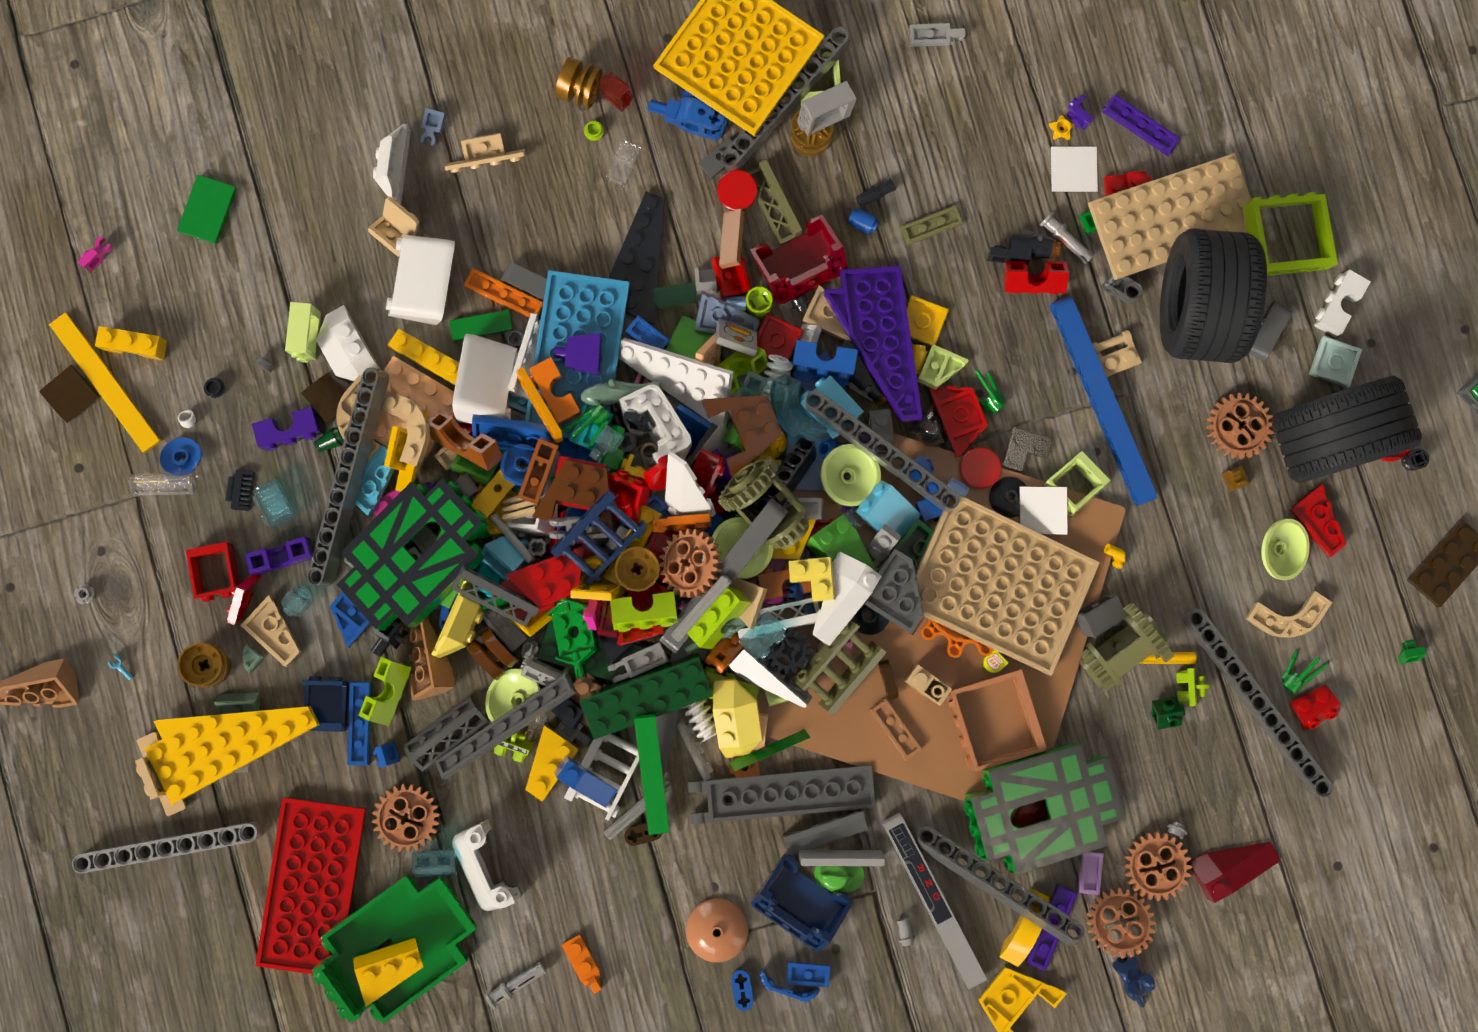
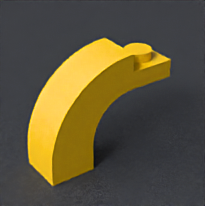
M1032 888L1029 889L1037 896L1049 902L1050 897ZM1031 906L1033 912L1040 913V909L1037 906ZM1020 915L1014 929L1004 940L999 957L1019 966L1030 953L1042 928Z

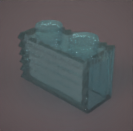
M273 480L253 490L255 495L253 496V501L258 508H261L263 512L261 517L266 526L269 525L271 528H277L297 518L280 481Z
M452 848L451 850L443 849L442 851L440 849L438 851L430 850L429 852L427 850L425 852L423 850L421 852L413 851L412 872L414 877L457 874V855L455 850Z

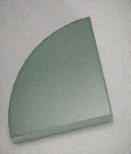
M246 644L243 649V665L248 673H252L264 656L249 644Z

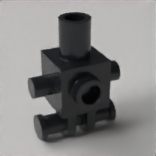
M399 617L385 630L375 629L373 632L379 639L370 651L380 658L389 645L397 650L400 644H405L407 641L406 636L409 632L405 630L406 625Z

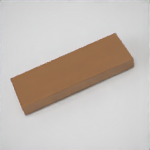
M742 209L723 214L719 266L722 269L740 265L744 211Z
M887 698L870 709L872 715L905 761L923 750Z

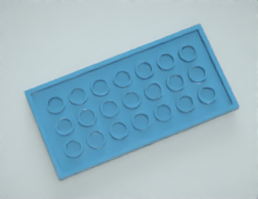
M548 270L534 366L551 357L563 377L553 385V395L564 397L571 393L580 411H582L585 403L581 401V394L585 389L595 384L608 382L609 379H613V381L616 379L630 282ZM601 334L600 375L595 376L567 369L565 367V359L554 358V347L566 346L567 337ZM538 385L535 386L537 391L540 393L541 390L539 389ZM528 398L525 422L544 424ZM546 403V406H547V408H548L549 411H550L551 409H550L548 403ZM611 405L604 407V409L609 413L611 411ZM579 416L576 417V418H574V419H572V420H570L569 422H567V423H565V424H563V425H561V426L558 424L559 428L562 429L563 427H565L566 425H568V424L571 423L572 421H574V420H576L577 418H579ZM575 426L563 432L562 437L570 439ZM606 432L605 437H604V439H603V441H602V444H606L607 432Z

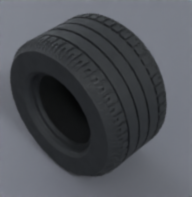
M1193 228L1184 231L1176 238L1166 263L1160 299L1161 340L1164 349L1172 357L1187 360L1235 363L1251 351L1261 326L1267 291L1265 251L1261 242L1254 235L1245 232Z
M1393 375L1275 414L1272 420V427L1274 432H1277L1275 436L1278 444L1281 443L1279 447L1282 456L1285 455L1283 459L1286 468L1289 467L1287 471L1290 478L1297 483H1303L1418 447L1422 440V433L1420 428H1417L1419 425L1416 416H1413L1415 414L1413 407L1408 403L1410 399L1407 391H1404L1406 390L1404 382Z

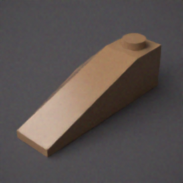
M426 617L416 628H409V641L412 643V654H409V661H412V674L409 676L412 700L444 694L455 687V677L447 656L438 658L431 655L438 638L428 617Z
M65 659L45 662L0 681V705L20 706L21 703H33V706L41 707L42 704H52L55 708L79 704L76 672Z

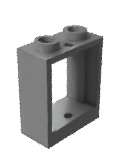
M845 81L803 101L797 122L800 129L804 130L807 136L850 117L856 97L848 82Z

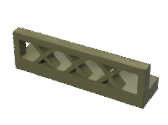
M766 159L759 162V167L748 173L754 176L761 172L764 178L762 186L757 184L758 189H760L757 201L781 246L801 236L802 229ZM763 190L772 194L771 203L762 201L761 194ZM771 208L780 210L782 214L780 221L770 217ZM780 226L789 228L792 234L782 239L779 234Z

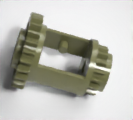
M770 456L761 457L759 460L756 459L753 463L743 467L731 478L728 485L725 486L726 489L721 491L718 502L726 511L736 510L751 525L755 519L748 513L745 507L755 502L774 483L780 490L775 495L777 499L781 502L787 498L792 505L785 508L789 512L766 539L765 543L772 544L775 549L778 547L787 549L796 544L809 529V517L805 514V507L777 477L775 472L778 470V465Z
M1132 602L1123 608L1126 613L1124 619L1127 625L1096 648L1091 643H1088L1086 645L1088 649L1080 654L1082 659L1078 662L1100 690L1105 687L1108 691L1115 685L1120 687L1122 683L1119 678L1150 655L1156 660L1160 657L1164 662L1174 657L1171 649L1166 644L1168 638L1147 612L1142 613Z

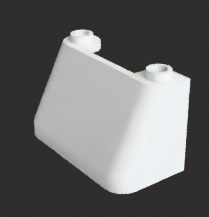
M402 235L401 238H397L395 250H399L400 256L394 292L391 298H387L386 310H389L388 316L432 325H438L441 322L444 314L455 241Z
M465 334L452 404L457 422L472 424L473 414L511 419L512 409L508 408L507 403L509 396L508 386L519 353L517 348L474 334Z
M647 385L619 399L622 416L625 411L640 414L642 417H647L652 424L653 429L650 432L630 429L626 418H623L626 428L634 436H642L649 433L658 447V452L653 454L656 464H658L660 457L668 455L670 452L685 460L692 446L690 434L657 385Z
M488 819L459 832L452 841L453 848L477 904L484 911L505 908L514 904L521 897L518 886L514 888L508 887L504 881L496 885L493 884L480 854L479 848L487 843L486 835L492 829Z

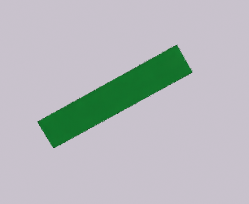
M803 729L729 763L733 770L737 771L811 737Z

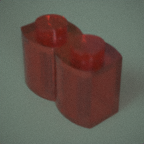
M612 72L605 74L601 78L600 89L602 97L623 112L633 99V94H631L632 88Z

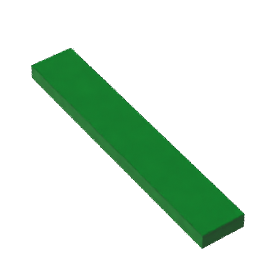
M655 714L634 716L649 835L670 833Z

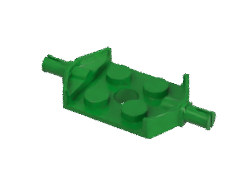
M567 597L560 600L547 616H552L559 657H555V659L573 664L576 678L585 677L582 664H585V661L597 649L593 630L588 629L587 623L583 619L584 609L588 605ZM575 626L579 630V634L576 638L572 634V630Z

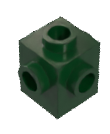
M1176 696L1152 701L1151 716L1157 729L1173 728L1182 725L1185 708L1183 704L1179 703Z

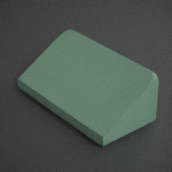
M259 692L218 694L214 702L217 715L260 711Z

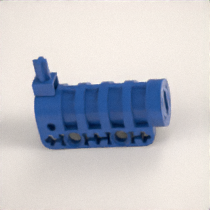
M685 89L680 102L669 99L668 104L653 99L649 102L648 111L663 115L664 122L674 124L691 134L710 140H719L725 132L728 118L720 113L717 115L715 113L716 110ZM717 130L720 131V132H716L715 134H712V131H717Z

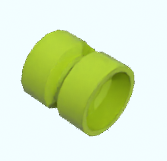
M754 287L746 296L747 312L755 318L766 317L772 308V295L764 287Z

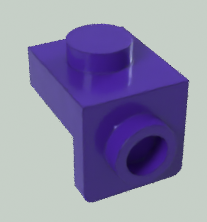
M1084 95L1079 99L1075 97L1068 105L1070 110L1067 113L1072 123L1083 130L1094 119L1080 107L1086 98Z

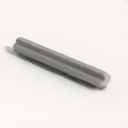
M724 574L672 632L671 636L679 642L684 638L688 631L731 584L732 581L727 575Z
M664 779L666 793L672 786L668 780ZM644 797L604 831L605 836L609 840H612L645 811Z

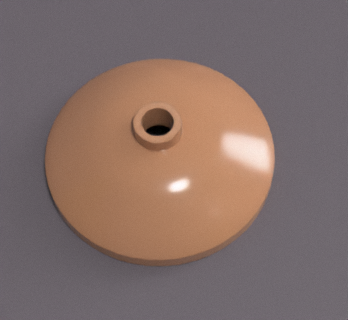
M712 898L701 902L692 910L687 920L686 937L688 944L696 955L706 961L724 962L734 958L741 952L748 938V923L743 911L733 902L722 898ZM715 929H719L721 931V934L719 936H715L713 934V931Z

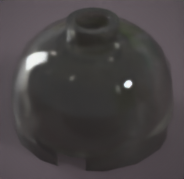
M930 405L921 409L923 418L919 421H913V427L910 428L913 438L919 439L921 444L929 447L947 443L945 431L942 432L941 425L943 424L936 408Z

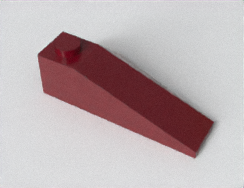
M1265 842L1216 852H1206L1187 863L1192 866L1191 870L1207 900L1216 903L1233 894L1281 860L1272 843Z

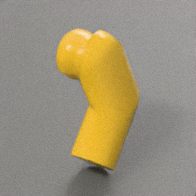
M1107 544L1104 548V553L1113 557L1112 566L1118 569L1123 568V564L1126 563V553L1118 547Z

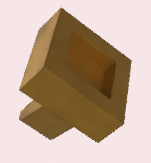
M1243 466L1221 474L1229 492L1250 485Z

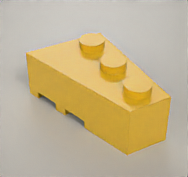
M544 725L525 790L543 802L559 780L554 772L566 755L573 759L580 750V747L566 740L550 726Z
M416 938L353 958L354 970L366 1007L423 968Z

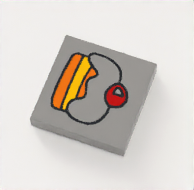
M719 318L716 323V343L753 357L757 352V332Z

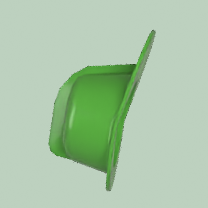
M816 866L814 872L817 884L825 890L834 892H853L862 885L864 880L862 866Z

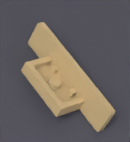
M501 133L462 139L461 145L465 160L446 163L445 170H451V173L462 171L463 167L468 166L471 169L481 168L484 163L498 165L502 163V160L506 159L515 162L522 160L526 152L525 149L505 152Z
M153 732L137 739L143 758L135 761L137 765L136 771L142 777L146 795L151 800L160 798L166 815L171 816L186 809L187 806L184 799L171 805L144 750L160 740L157 732Z

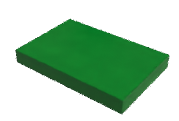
M197 175L177 231L217 245L237 188Z

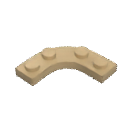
M360 375L345 391L338 404L337 426L343 439L346 436L361 381ZM374 439L367 461L381 448V445Z
M387 391L381 411L401 418L407 426V440L399 461L421 468L430 440V426L426 421L425 412L413 400Z
M1312 591L1302 608L1296 614L1289 617L1278 615L1261 603L1256 602L1245 620L1272 636L1281 638L1296 637L1306 634L1315 628L1333 602L1318 592Z

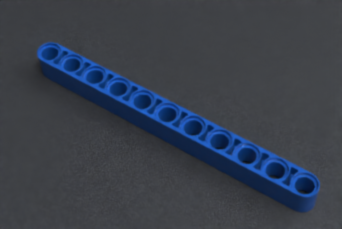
M1067 296L1050 303L1053 317L1133 503L1138 507L1157 499L1155 488L1074 300L1071 296Z

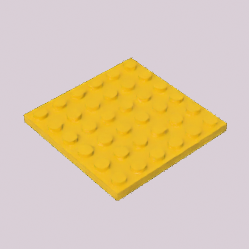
M700 0L653 67L739 127L755 136L824 40V35L772 0Z

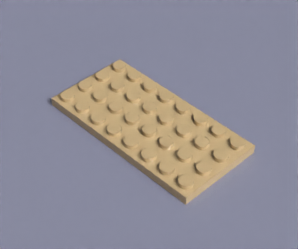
M1233 153L1088 203L1114 280L1166 263L1174 241L1188 229L1196 228L1247 233L1242 206L1251 202V198L1236 155Z

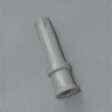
M1053 212L1040 224L1041 227L1044 226L1052 234L1053 238H1058L1084 264L1094 256L1067 230V225L1065 223L1062 224L1054 216Z
M538 962L511 981L500 983V986L492 992L484 993L489 1006L495 1010L497 1005L503 1001L511 1000L514 993L546 974L545 967L541 962Z

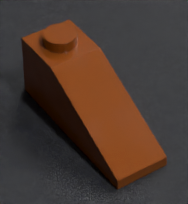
M543 437L538 439L517 498L536 505L538 504L560 443H555Z

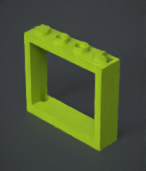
M1310 192L1304 194V196H1299L1296 193L1287 195L1284 198H1281L1280 195L1271 196L1268 199L1255 197L1250 199L1251 202L1242 206L1247 233L1254 235L1264 248L1267 276L1328 270L1338 265L1325 194ZM1311 204L1321 258L1269 263L1260 209Z

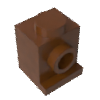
M759 761L748 765L749 767L746 771L741 769L734 771L730 765V774H735V778L760 776Z

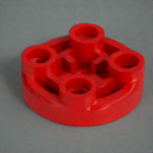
M734 170L727 172L720 179L717 194L720 202L726 208L732 211L737 209L746 210L758 198V186L755 179L748 172Z
M974 448L967 452L960 462L961 479L970 487L976 489L988 488L1000 477V459L990 449Z
M668 455L660 457L658 464L643 473L645 481L651 490L666 489Z

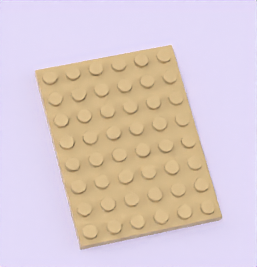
M959 495L960 502L953 511L942 512L916 571L924 617L1052 676L1100 562ZM949 497L946 505L953 506L954 500Z

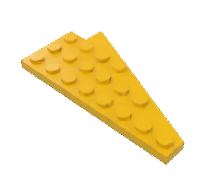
M311 706L156 720L154 724L162 739L144 750L172 805L320 724Z

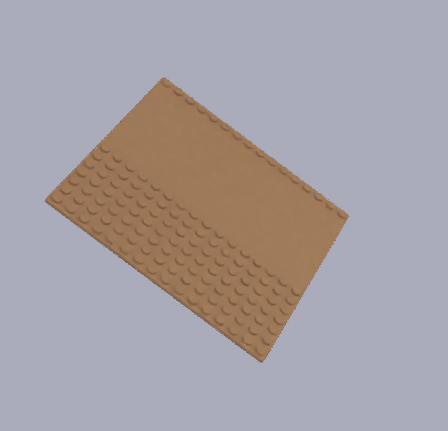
M850 425L846 429V431H851L853 429V425ZM893 433L895 447L912 460L926 455V458L930 459L933 464L934 470L932 474L947 485L950 479L954 477L969 487V492L965 498L994 511L989 502V493L992 486L976 489L970 487L961 479L960 462L964 455L956 459L954 452ZM841 435L834 440L849 444V441ZM899 459L893 460V465L896 468H901L900 466L903 462ZM879 464L881 480L892 485L916 509L915 504L924 500L925 497ZM1001 468V474L998 479L1015 477L1023 481L1027 487H1043L1046 483L1045 481ZM1067 489V497L1075 505L1086 496L1085 494ZM794 490L792 492L796 498H823V520L839 518L844 514L856 529L865 548L876 536L877 532L859 515L841 513L842 505L833 501L826 492ZM1008 493V499L1014 500V494ZM1095 497L1073 516L1070 517L1067 514V535L1042 534L1100 562L1080 610L1100 597L1112 557L1104 553V548L1107 544L1115 546L1126 511L1123 506ZM1020 515L1009 518L1020 524ZM940 517L924 522V524L928 526V523L932 521L936 522L939 520ZM810 550L809 559H813L815 556ZM803 552L800 560H803V556H807V552ZM869 554L871 560H872V561L875 560V558H873V557ZM786 560L785 566H789V561L794 560ZM789 580L784 582V589L794 586ZM787 591V601H783L782 604L795 601L794 599H788V596L793 594V592ZM812 594L805 596V599L812 598ZM818 601L819 609H821L822 604ZM762 604L761 609L777 605ZM786 608L780 616L784 619H791L795 616L796 611ZM869 610L865 612L866 618L871 617V612ZM770 612L764 613V616L772 621L776 618ZM927 617L924 618L914 635H911L891 621L878 634L865 635L859 632L858 636L867 644L873 641L887 652L880 661L889 660L899 698L888 701L923 748V750L905 761L870 712L871 708L887 698L878 663L833 716L818 704L822 698L810 687H808V692L812 699L805 708L791 701L769 707L765 691L760 687L757 698L759 713L769 714L766 737L781 740L805 729L811 738L794 746L855 766L872 765L873 772L965 801V793L987 791V788L982 783V770L974 772L972 768L967 767L965 756L968 755L966 749L960 745L958 736H961L960 729L955 728L952 719L955 713L953 707L949 708L947 700L945 699L941 706H939L904 682L915 664L920 665L952 689L1022 669L1047 750L1054 748L1079 666L1078 661L1081 660L1080 654L1084 650L1087 636L1083 635L1077 620H1075L1052 676H1049L1007 655H1002L1008 664L997 673L988 672L983 666L985 656L979 653L978 648L973 643L966 644L962 654L957 658H952L947 653L948 640L945 636L937 635L932 640L922 638L921 628L928 622ZM815 624L792 628L793 634L797 630L800 631V638L804 635L807 637L804 643H810L809 647L818 652V645L821 640L813 635ZM855 643L852 649L846 646L842 647L854 660L862 653V650ZM838 656L828 663L840 676L849 668ZM784 658L777 659L778 662L789 665L788 661ZM798 666L796 668L797 673L789 669L788 675L790 677L796 676L802 669ZM823 671L814 680L827 692L835 684ZM737 676V679L744 680L742 677ZM1013 678L957 695L977 762L1033 746ZM1037 802L1015 808L1011 813V817L1030 822L1033 818Z

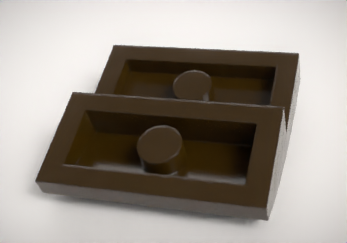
M72 365L68 366L39 391L66 423L71 421L99 397L85 381L86 379Z
M331 370L308 386L301 394L324 421L330 424L337 418L339 401L350 385L344 378L336 376L333 370Z

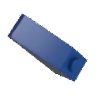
M567 755L554 772L557 779L605 808L618 791Z

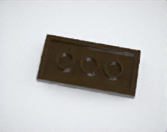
M1463 519L1458 520L1407 578V581L1436 607H1441L1478 565V532Z

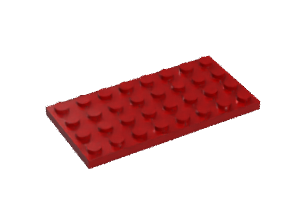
M288 797L282 798L256 967L313 974L312 969L314 966L332 954L331 951L327 952L324 949L321 937L325 932L350 915L367 808Z

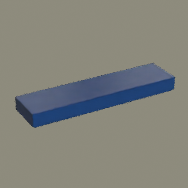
M350 682L347 765H370L371 721L359 716L365 697H372V682Z

